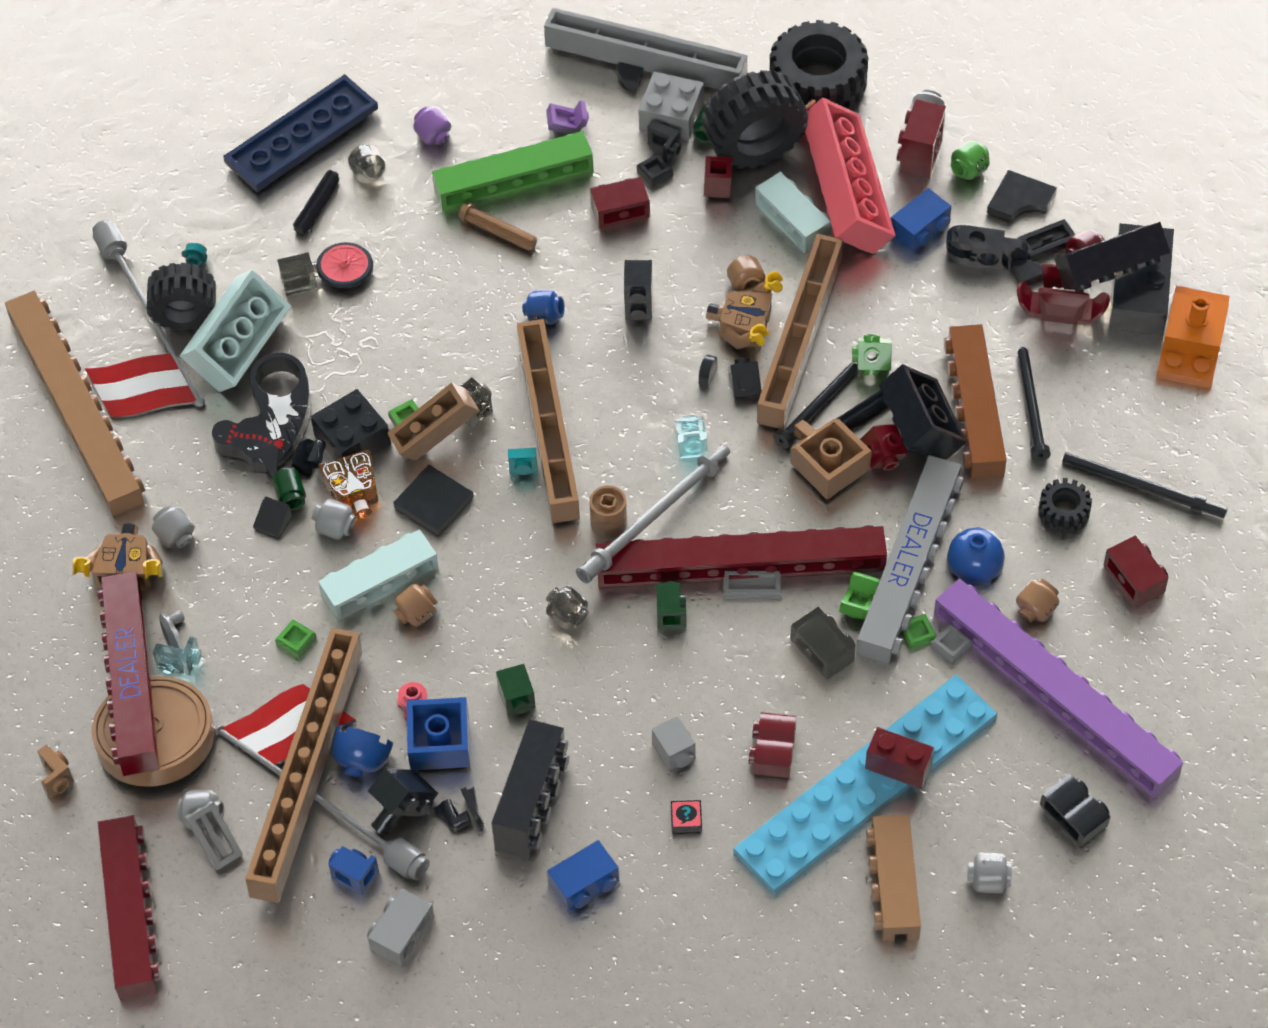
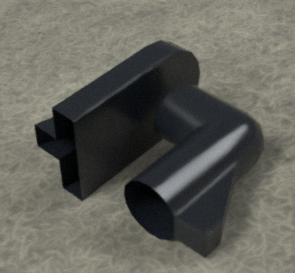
M305 439L301 441L291 466L306 477L309 476L312 468H318L319 464L323 461V453L326 447L325 442L321 439L315 441Z
M474 787L460 789L477 825H483L484 821L478 809L476 789ZM446 799L440 805L433 808L437 815L447 821L452 830H459L472 823L467 810L458 814L452 799Z

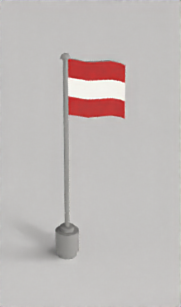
M110 220L99 221L92 229L95 243L105 259L118 260L147 312V301L122 258L128 247L116 224ZM152 321L169 353L138 357L106 367L85 368L111 419L136 417L168 407L191 404L202 407L205 404V399L200 398L159 323Z
M304 684L294 686L278 694L251 714L226 726L217 725L214 729L215 735H222L281 776L282 769L277 766L286 761L310 688ZM343 711L338 726L342 728L355 723L356 719ZM315 794L314 800L384 847L383 855L386 865L405 878H412L415 881L425 874L430 861L426 858L424 852L403 838L391 840L387 843L324 798Z

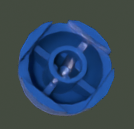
M980 527L968 528L958 533L950 543L946 559L948 570L951 574L953 572L958 579L960 578L967 585H987L991 583L992 579L996 578L997 575L999 577L1002 573L1005 562L1003 544L988 529Z
M336 726L331 750L335 761L345 767V774L361 778L363 773H374L386 764L394 743L387 739L385 745L379 742L380 735L353 727H347L346 732H342L341 726Z

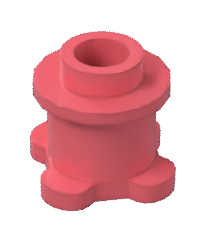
M418 682L406 683L398 691L397 705L403 709L405 720H407V700L427 699L426 688Z

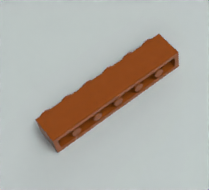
M983 325L949 327L948 338H944L945 355L950 354L947 367L949 377L954 378V383H951L952 399H957L958 405L955 406V417L957 422H961V430L967 440L965 444L966 451L963 452L964 468H969L971 479L1004 477L1007 460Z

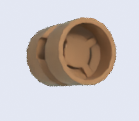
M606 485L597 488L591 494L589 501L592 530L603 538L617 537L627 527V499L625 493L615 486Z

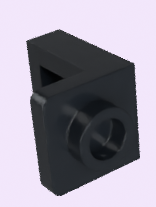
M652 120L647 126L648 144L663 150V159L669 165L673 157L677 158L682 149L680 131L671 128L667 124Z
M750 358L735 359L734 364L728 367L731 375L733 398L761 395L758 361L751 362Z

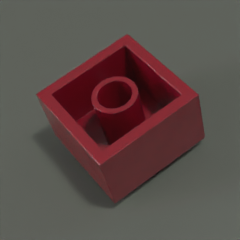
M915 99L913 108L907 109L904 124H907L905 129L901 128L898 137V144H902L898 148L896 161H900V173L927 179L931 178L943 142L946 116L945 105Z

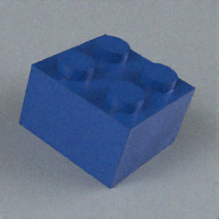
M466 697L407 700V754L410 770L470 767L469 712Z

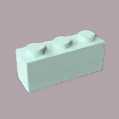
M781 172L755 187V205L804 253L812 249L817 234L830 236L831 221L825 212H821L814 205L811 198L807 195L804 196L797 189L796 184L791 179H787Z

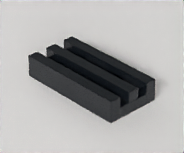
M1062 219L1019 236L1017 239H1021V241L1028 245L1027 259L1036 261L1066 249L1067 241L1076 234L1067 221ZM1064 230V232L1053 236V234ZM1043 238L1042 241H1039V242H1036V243H1034V244L1029 245L1030 243L1035 242V241L1040 240V239Z

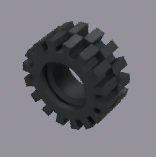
M1063 478L1062 483H1059L1058 479L1053 480V485L1048 483L1041 492L1038 508L1039 518L1042 517V523L1045 525L1049 522L1048 528L1052 531L1054 527H1058V533H1062L1063 529H1067V534L1072 533L1073 527L1078 531L1082 525L1085 526L1092 506L1091 493L1089 490L1085 491V485L1081 484L1078 487V481L1074 479L1072 484L1068 483V478ZM1060 500H1067L1072 502L1076 509L1073 511H1061L1054 506V503Z

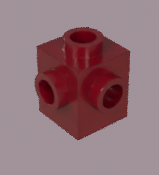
M895 424L873 426L860 439L871 450V469L883 468L884 470H891L897 467L899 461L908 454Z

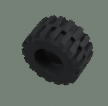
M170 263L169 266L163 265L159 267V270H154L148 278L147 314L149 317H152L153 322L160 323V326L164 328L169 327L170 330L180 329L182 331L198 329L216 305V281L213 275L208 273V270L198 268V265Z

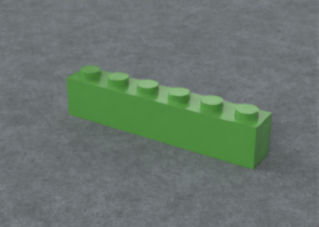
M584 131L568 134L563 137L545 140L540 143L518 147L510 151L432 171L434 190L442 211L463 206L465 203H475L594 171L593 153Z

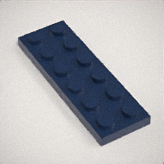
M344 74L223 156L224 162L258 192L379 109L378 102Z

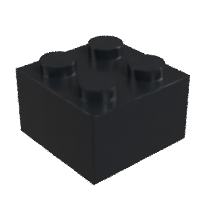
M358 389L310 416L314 436L325 442V449L336 462L341 463L344 472L347 469L344 466L345 461L343 457H345L346 463H349L351 469L350 459L353 455L365 453L353 457L352 463L356 466L364 461L362 455L367 459V455L370 457L391 444V439L387 434L389 432L388 424Z

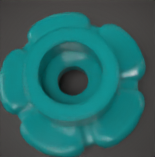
M188 243L185 250L181 253L189 265L195 264L200 266L208 258L206 254L207 248L199 243Z

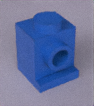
M344 846L336 849L331 854L328 862L332 879L363 895L379 872L376 857L371 855L367 859L361 851L357 849H352L351 851Z

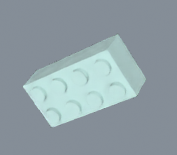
M253 270L238 275L182 351L180 357L218 392L232 388L241 379L291 305Z

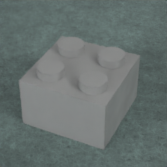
M653 72L638 109L639 130L647 132V126L654 120L679 130L680 139L689 141L693 132V125L704 103V82Z

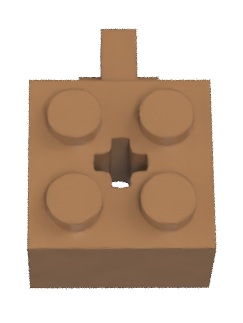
M833 419L816 430L804 420L794 425V435L799 441L798 444L791 448L790 463L826 499H829L870 470L871 450L839 419Z

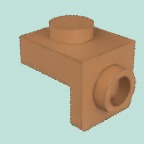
M46 744L37 752L42 765L50 773L41 783L46 795L51 799L56 794L66 791L74 780L67 766L69 762L63 753L59 750L54 752Z

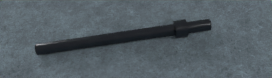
M1065 452L1062 460L1063 463L1191 507V511L1200 514L1205 512L1225 519L1228 511L1226 507L1207 501L1206 497L1197 494L1194 497L1069 452Z

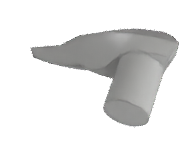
M178 610L168 616L160 613V625L168 644L181 659H184L185 655L179 640V632L174 626L185 620L183 612Z

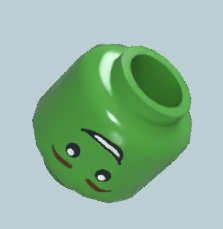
M976 141L966 142L953 151L951 155L950 166L953 173L965 180L974 179L986 171L990 165L988 149Z

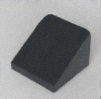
M265 496L253 528L279 538L292 517L290 506Z

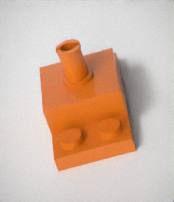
M1176 285L1158 365L1157 378L1206 388L1212 387L1230 296Z

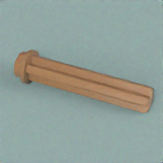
M473 203L463 204L459 211V218L465 224L470 222L527 250H533L537 244L538 239L536 236L475 208Z

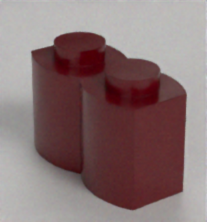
M761 712L760 721H754L752 738L757 739L756 747L750 746L748 763L754 765V774L790 778L797 716Z

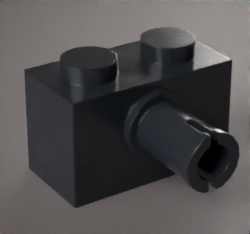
M385 767L368 790L384 807L377 818L371 823V826L378 833L384 836L388 835L390 829L400 816L421 817L429 812L434 804L433 800L439 793L415 770Z

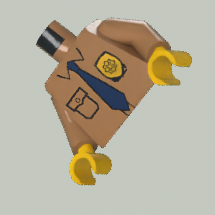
M772 271L767 274L764 282L752 288L730 291L727 294L724 306L709 303L706 319L719 321V336L736 349L749 347L761 351V347L765 344L764 337L770 334L767 326L772 312L771 291L773 290L776 293L782 291L783 285L780 281L783 280V277L778 271Z
M125 523L122 525L121 534L106 535L102 544H99L86 558L77 557L73 559L72 574L75 575L83 572L84 577H90V572L92 571L96 587L102 588V577L136 571L141 589H151V575L162 577L163 561L155 547L148 545L146 537L138 535V526Z

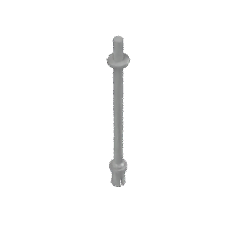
M722 445L711 456L707 454L700 455L697 461L698 467L609 546L605 549H595L591 553V558L576 569L577 577L587 584L602 570H608L612 566V557L705 475L709 477L716 476L719 469L718 464L730 454V449L726 445Z

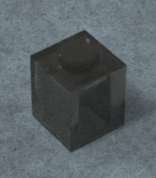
M309 252L277 259L286 296L317 289L316 278L320 277L317 262H311Z

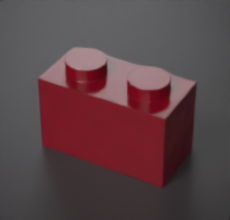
M642 177L628 178L623 181L590 188L591 207L599 229L650 217V200Z
M1136 535L1106 550L1103 565L1135 607L1165 593L1169 579L1168 573L1163 565L1155 561L1149 547L1145 543H1141Z
M877 727L866 751L865 769L922 789L932 766L934 747Z

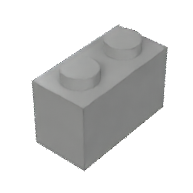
M400 888L396 896H391L386 902L384 914L380 920L374 921L368 930L367 937L370 951L403 967L435 918L433 905Z

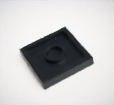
M428 464L393 504L395 509L436 535H439L473 498V491Z

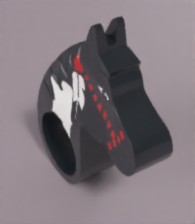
M282 352L265 355L252 367L250 382L259 415L243 419L239 423L222 420L217 422L212 429L214 447L220 455L243 459L253 468L254 472H267L271 480L279 470V466L293 454L306 431L311 412V394L305 368L295 356ZM274 372H289L299 379L297 386L291 391V394L283 397L268 394L259 388L261 381Z

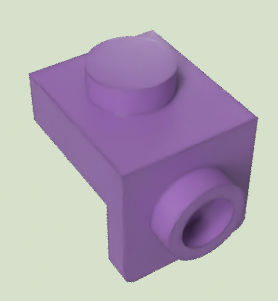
M580 100L574 109L552 103L546 109L548 130L574 134L580 132L589 120L585 101Z

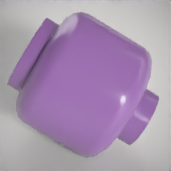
M425 106L416 113L413 118V129L425 144L433 145L437 143L441 145L449 139L452 123L440 108Z

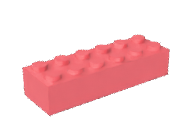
M822 97L807 111L808 121L805 134L807 135L810 153L813 156L816 167L815 171L820 181L821 192L824 196L827 213L832 224L833 235L835 238L843 239V242L860 250L875 254L896 235L861 116Z

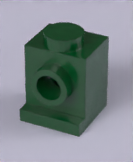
M675 581L656 583L657 628H687L686 594H680V583Z

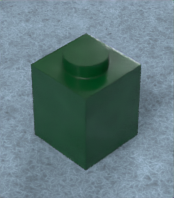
M525 664L496 671L497 686L507 715L514 713L523 714L536 707L534 691Z

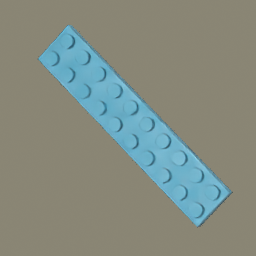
M956 674L885 730L933 746L934 755L930 769L932 771L997 719V712ZM870 742L734 847V854L773 895L787 886L911 787V785L865 769L866 751Z

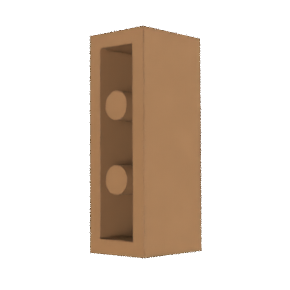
M451 382L387 434L401 456L417 461L480 410L467 389Z

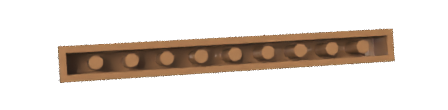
M33 290L4 302L9 318L112 516L116 517L143 505L144 500L141 493L145 492V487L139 476L134 478L132 472L135 470L129 456L123 457L121 451L124 449L117 435L112 437L110 431L113 428L107 415L101 416L99 412L102 411L101 404L96 395L91 397L89 391H92L87 377L85 375L80 376L81 367L75 356L70 357L68 352H71L67 339L65 336L59 337L60 327L55 317L49 318L48 314L51 312L45 298L39 299L36 291Z
M335 628L330 630L245 878L249 898L275 903L280 902L331 749L336 726L339 725L362 656L360 633Z

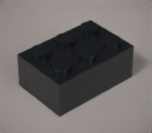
M902 364L879 384L883 393V401L890 408L893 414L892 420L900 429L903 436L902 442L908 450L921 453L927 458L930 455L947 460L967 443L936 378Z

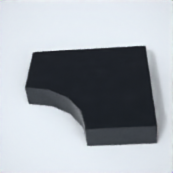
M1007 170L987 207V213L1012 221L1017 215L1025 211L1039 210L1046 212L1056 195L1057 187Z

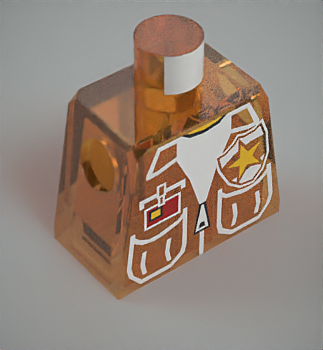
M369 449L318 465L322 485L332 499L351 506L358 519H364L372 513L370 505L378 502V494Z

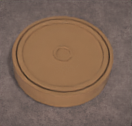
M150 677L160 770L123 776L120 765H114L111 748L117 747L116 741L113 742L111 739L109 724L114 723V718H110L107 701L112 700V695L102 702L93 719L92 739L98 759L110 775L122 782L135 786H159L187 776L205 760L214 742V722L206 698L192 684L173 677Z

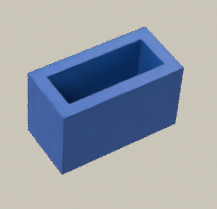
M927 188L891 216V222L896 235L895 238L912 252L919 246L926 245L933 235L945 230L949 226L952 206L930 188Z
M597 840L548 869V885L567 912L575 907L581 908L585 906L592 897L600 892L605 893L613 889L619 881V867L601 842Z

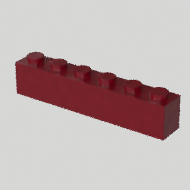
M134 815L97 821L115 990L119 1000L157 994L156 982L161 981V973L158 962L154 963L153 954L158 953V946L155 934H150V926L155 925L152 907H147V898H151L152 893L149 879L144 880L143 871L149 870L146 852L141 853L140 844L146 843L143 825H137Z

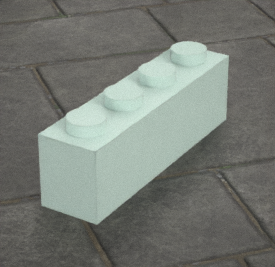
M420 529L412 534H405L398 541L378 548L374 553L363 559L354 560L349 566L337 572L327 574L318 581L321 596L336 620L339 621L439 569L437 554Z

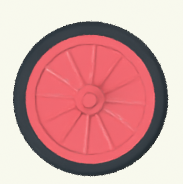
M341 242L333 244L321 252L317 259L316 269L319 277L328 285L337 288H350L363 283L370 276L373 270V259L364 247L351 242Z

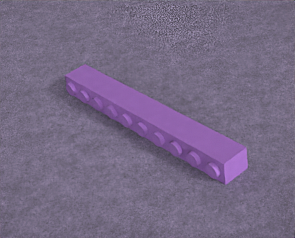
M959 578L935 600L934 615L947 626L952 624L972 640L973 648L1155 799L1180 777L1184 762L1175 751L1167 749L1158 742L1156 736L1135 723L1130 714L1119 710L1112 704L1107 695L1097 692L1089 685L1085 677L1074 673L1067 667L1063 659L1052 655L1045 649L1041 641L1030 637L1023 631L1019 623L1008 619L1001 613L997 605L988 602L980 596L975 587L970 584L967 585Z

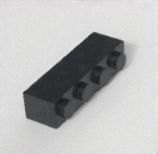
M1156 222L1056 257L1054 260L1064 290L1075 288V291L1079 292L1092 287L1090 282L1098 279L1099 283H1104L1115 279L1114 273L1122 271L1123 275L1137 271L1139 270L1138 264L1145 262L1146 266L1162 262L1161 256L1171 252L1161 222Z

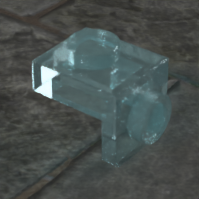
M687 415L681 419H676L675 431L678 438L680 458L699 457L702 454H708L706 428L703 418Z
M190 636L184 650L156 643L152 653L157 668L163 672H177L190 676L193 667L197 666L200 662L202 651L199 649L196 637Z

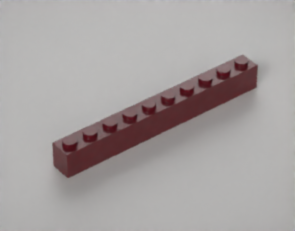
M867 525L858 528L837 527L825 530L807 529L805 531L791 532L782 530L775 533L751 532L742 535L722 534L719 536H692L690 538L675 539L667 537L659 540L636 539L629 542L612 557V566L608 570H602L598 574V588L656 585V583L675 581L677 583L723 581L725 571H736L740 574L729 575V579L759 578L758 575H743L748 571H766L768 573L779 571L781 577L884 571L887 563L884 526ZM613 541L596 543V549H605Z

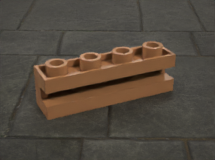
M873 816L872 827L866 828L867 846H873L874 854L869 856L870 874L876 875V883H872V901L878 902L879 911L874 912L875 930H881L882 942L894 941L895 934H906L907 940H919L921 921L910 816Z

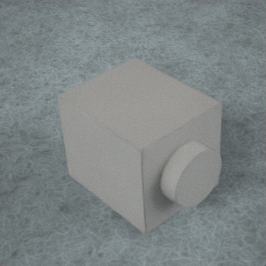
M678 716L652 728V744L669 771L676 767H685L696 758V744Z

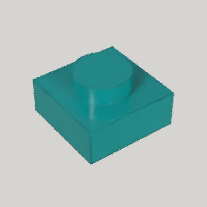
M536 447L508 449L509 473L519 475L538 473Z

